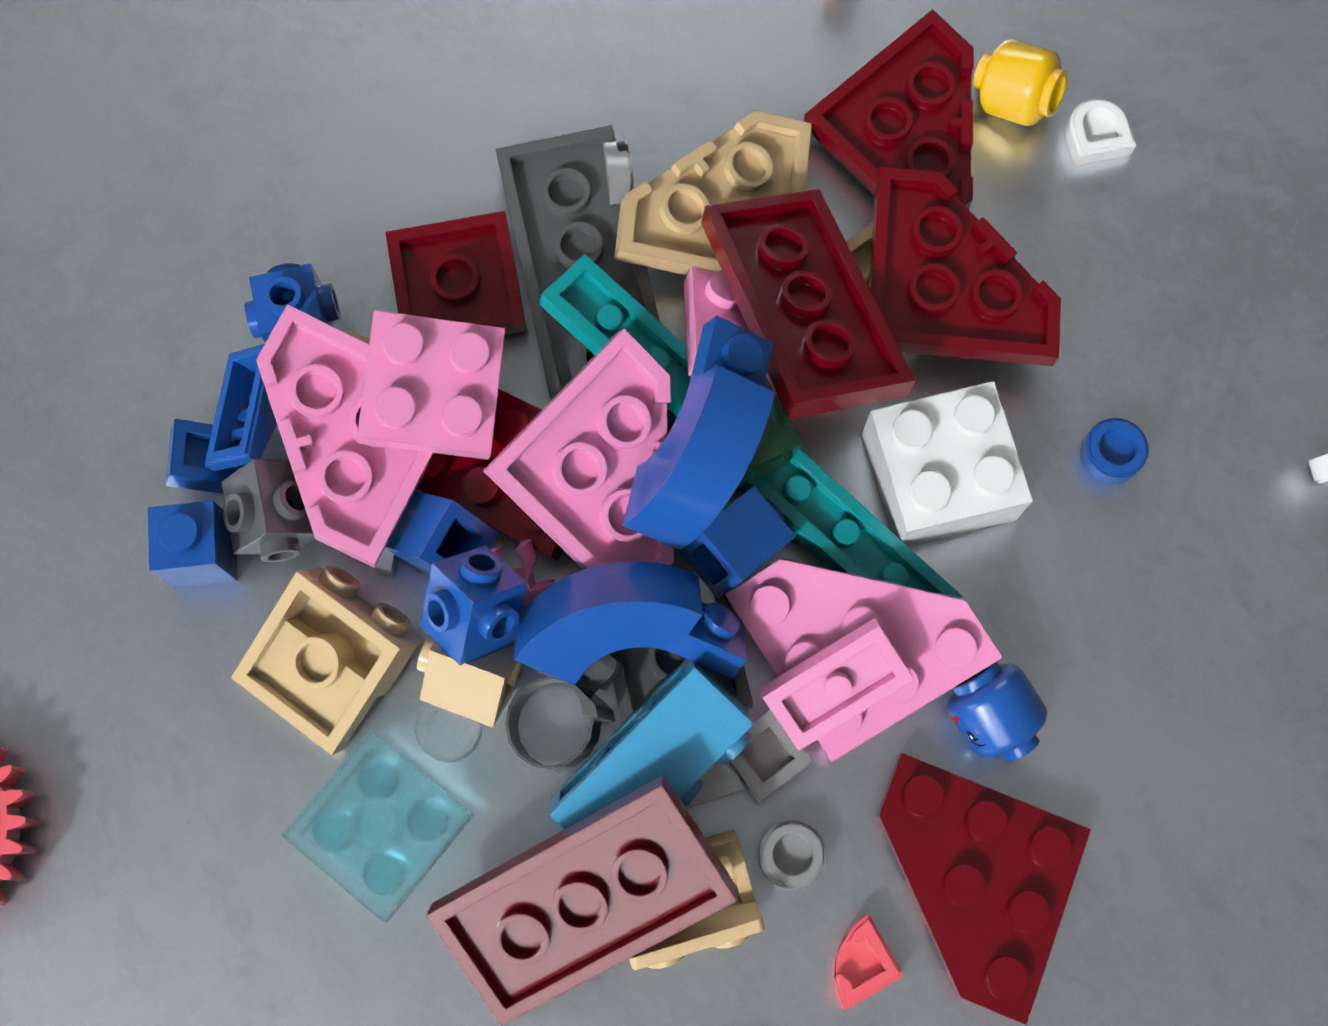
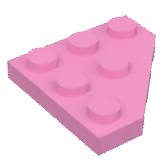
M287 304L256 361L315 539L375 568L435 453L357 443L369 345Z
M622 329L505 447L483 472L583 570L616 562L636 561L671 565L674 562V547L622 526L637 466L650 458L668 435L667 403L671 402L670 375L625 329Z
M780 558L725 594L777 677L873 618L877 619L911 671L915 681L818 739L831 762L1002 658L966 600L959 597L901 586L897 583L812 566L785 558Z

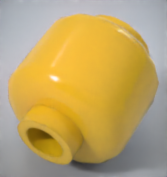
M1008 39L1001 43L993 54L985 53L982 56L974 74L973 85L974 88L980 89V104L984 112L1024 126H1033L1044 116L1051 118L1057 111L1066 90L1068 73L1061 69V60L1056 52L1020 40Z

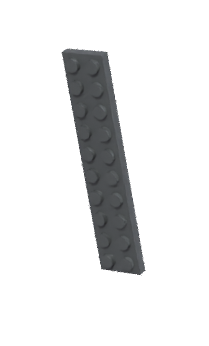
M612 125L495 149L551 400L595 356L539 305L541 294L584 254L660 322L647 267L614 260L621 203L610 205L603 143L616 141ZM667 421V429L669 433L672 428V425ZM674 548V562L671 566L697 574L680 552ZM699 577L701 602L706 604L717 603L730 610L726 595L724 594L717 599ZM649 647L628 648L613 652L622 663L620 672L613 681L622 724L686 658L666 650ZM744 665L733 679L704 667L747 709L753 707L754 704Z

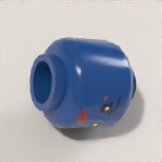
M996 661L952 688L954 692L947 703V711L977 756L996 757L1002 755L1006 761H1014L1027 755L1037 747L1040 740L1036 734L1044 726L1048 712L1027 676L1017 665L1012 663L998 664Z

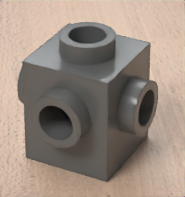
M252 459L221 482L225 501L223 520L226 528L230 531L233 554H260L261 560L264 562H281L299 556L300 548L315 539L289 460Z

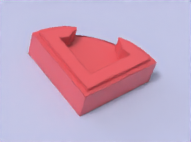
M865 914L852 924L843 936L835 955L833 967L834 986L838 1001L843 1010H847L904 976L870 914Z

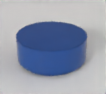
M1109 418L1097 423L1085 436L1080 448L1081 460L1088 473L1095 479L1110 484L1122 483L1131 479L1145 465L1149 454L1148 442L1141 429L1134 423L1121 418Z

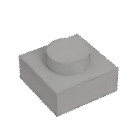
M768 710L753 722L754 725L747 731L751 735L749 742L728 763L759 804L813 762L804 748L798 751L771 710Z

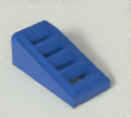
M265 344L233 352L228 356L205 460V467L213 471L245 465L252 459H260L277 426L256 361Z

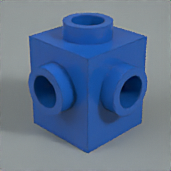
M294 263L280 264L270 268L266 274L249 277L253 301L245 302L244 308L250 332L255 339L262 337L266 343L287 304L334 327L333 321L341 319L340 308L332 283L322 285L311 263L305 265Z
M486 545L434 562L431 566L420 627L459 665L513 645L527 582Z

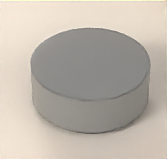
M785 821L773 826L764 835L758 849V861L763 874L771 883L783 889L795 890L807 887L819 878L826 863V848L819 833L808 824L800 821Z

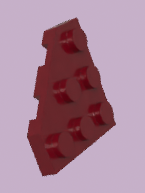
M932 9L805 113L804 122L812 123L811 135L874 196L876 176L880 166L935 171L944 174L958 189L956 193L958 199L968 209L970 208L973 200V177H971V149L973 146L971 75L974 69V47Z
M880 166L875 184L869 288L901 352L1053 366L1059 358L1061 298L1044 280L1038 283L1015 259L1017 251L984 217L978 220L956 196L958 189L942 172Z
M901 753L895 762L876 814V819L886 841H889L918 913L926 930L930 932L946 968L944 971L953 991L961 999L1027 1025L1091 829Z

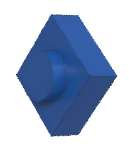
M174 419L170 430L165 486L223 494L221 482L236 472V467L213 471L205 467L213 424Z

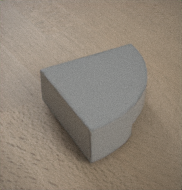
M625 141L603 143L610 205L620 204L626 193L634 189L631 154Z

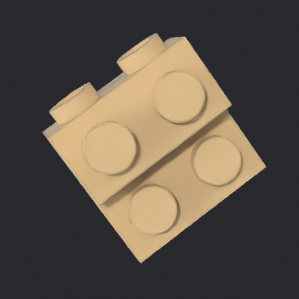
M332 565L326 566L324 570L321 567L296 571L231 676V679L330 755H334L345 748L375 699L388 693L420 643L418 639L407 632L411 621L405 614L385 603H378L376 607H373L356 594L360 588L358 580L345 570Z

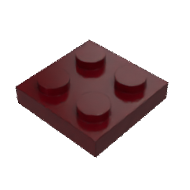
M505 211L385 232L399 314L505 328L504 335L527 331Z

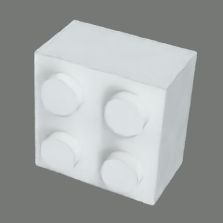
M994 381L870 411L861 434L889 530L908 547L1015 522L1033 502Z

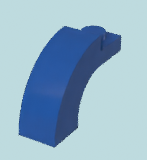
M718 315L703 325L688 391L682 408L660 447L650 458L637 466L623 527L681 550L698 538L716 519L742 480L756 452L768 421L775 392L764 387L773 342Z
M629 561L598 565L578 571L562 578L538 594L520 613L515 634L514 660L575 685L582 674L597 660L613 652L628 648L649 647L666 650L732 679L746 663L747 655L741 619L737 618L730 610L720 604L701 602L698 574L667 564Z

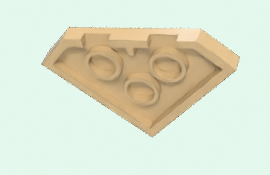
M755 110L739 120L732 129L713 141L711 139L674 162L669 170L648 183L645 181L626 193L620 206L614 260L688 275L692 266L723 273L701 225L705 206L806 191L812 123Z

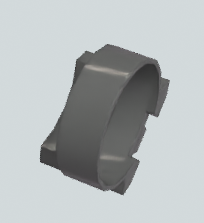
M613 653L602 657L582 674L575 685L538 670V673L547 675V677L530 681L516 693L508 706L505 722L508 742L517 756L533 767L558 771L575 767L589 757L599 741L602 723L616 722L614 711L595 693L599 689L604 691L608 689L620 672L621 661ZM557 682L566 683L572 687L580 699L583 718L591 720L588 738L580 751L566 762L551 766L543 765L529 756L520 741L518 730L520 711L528 697L542 686Z

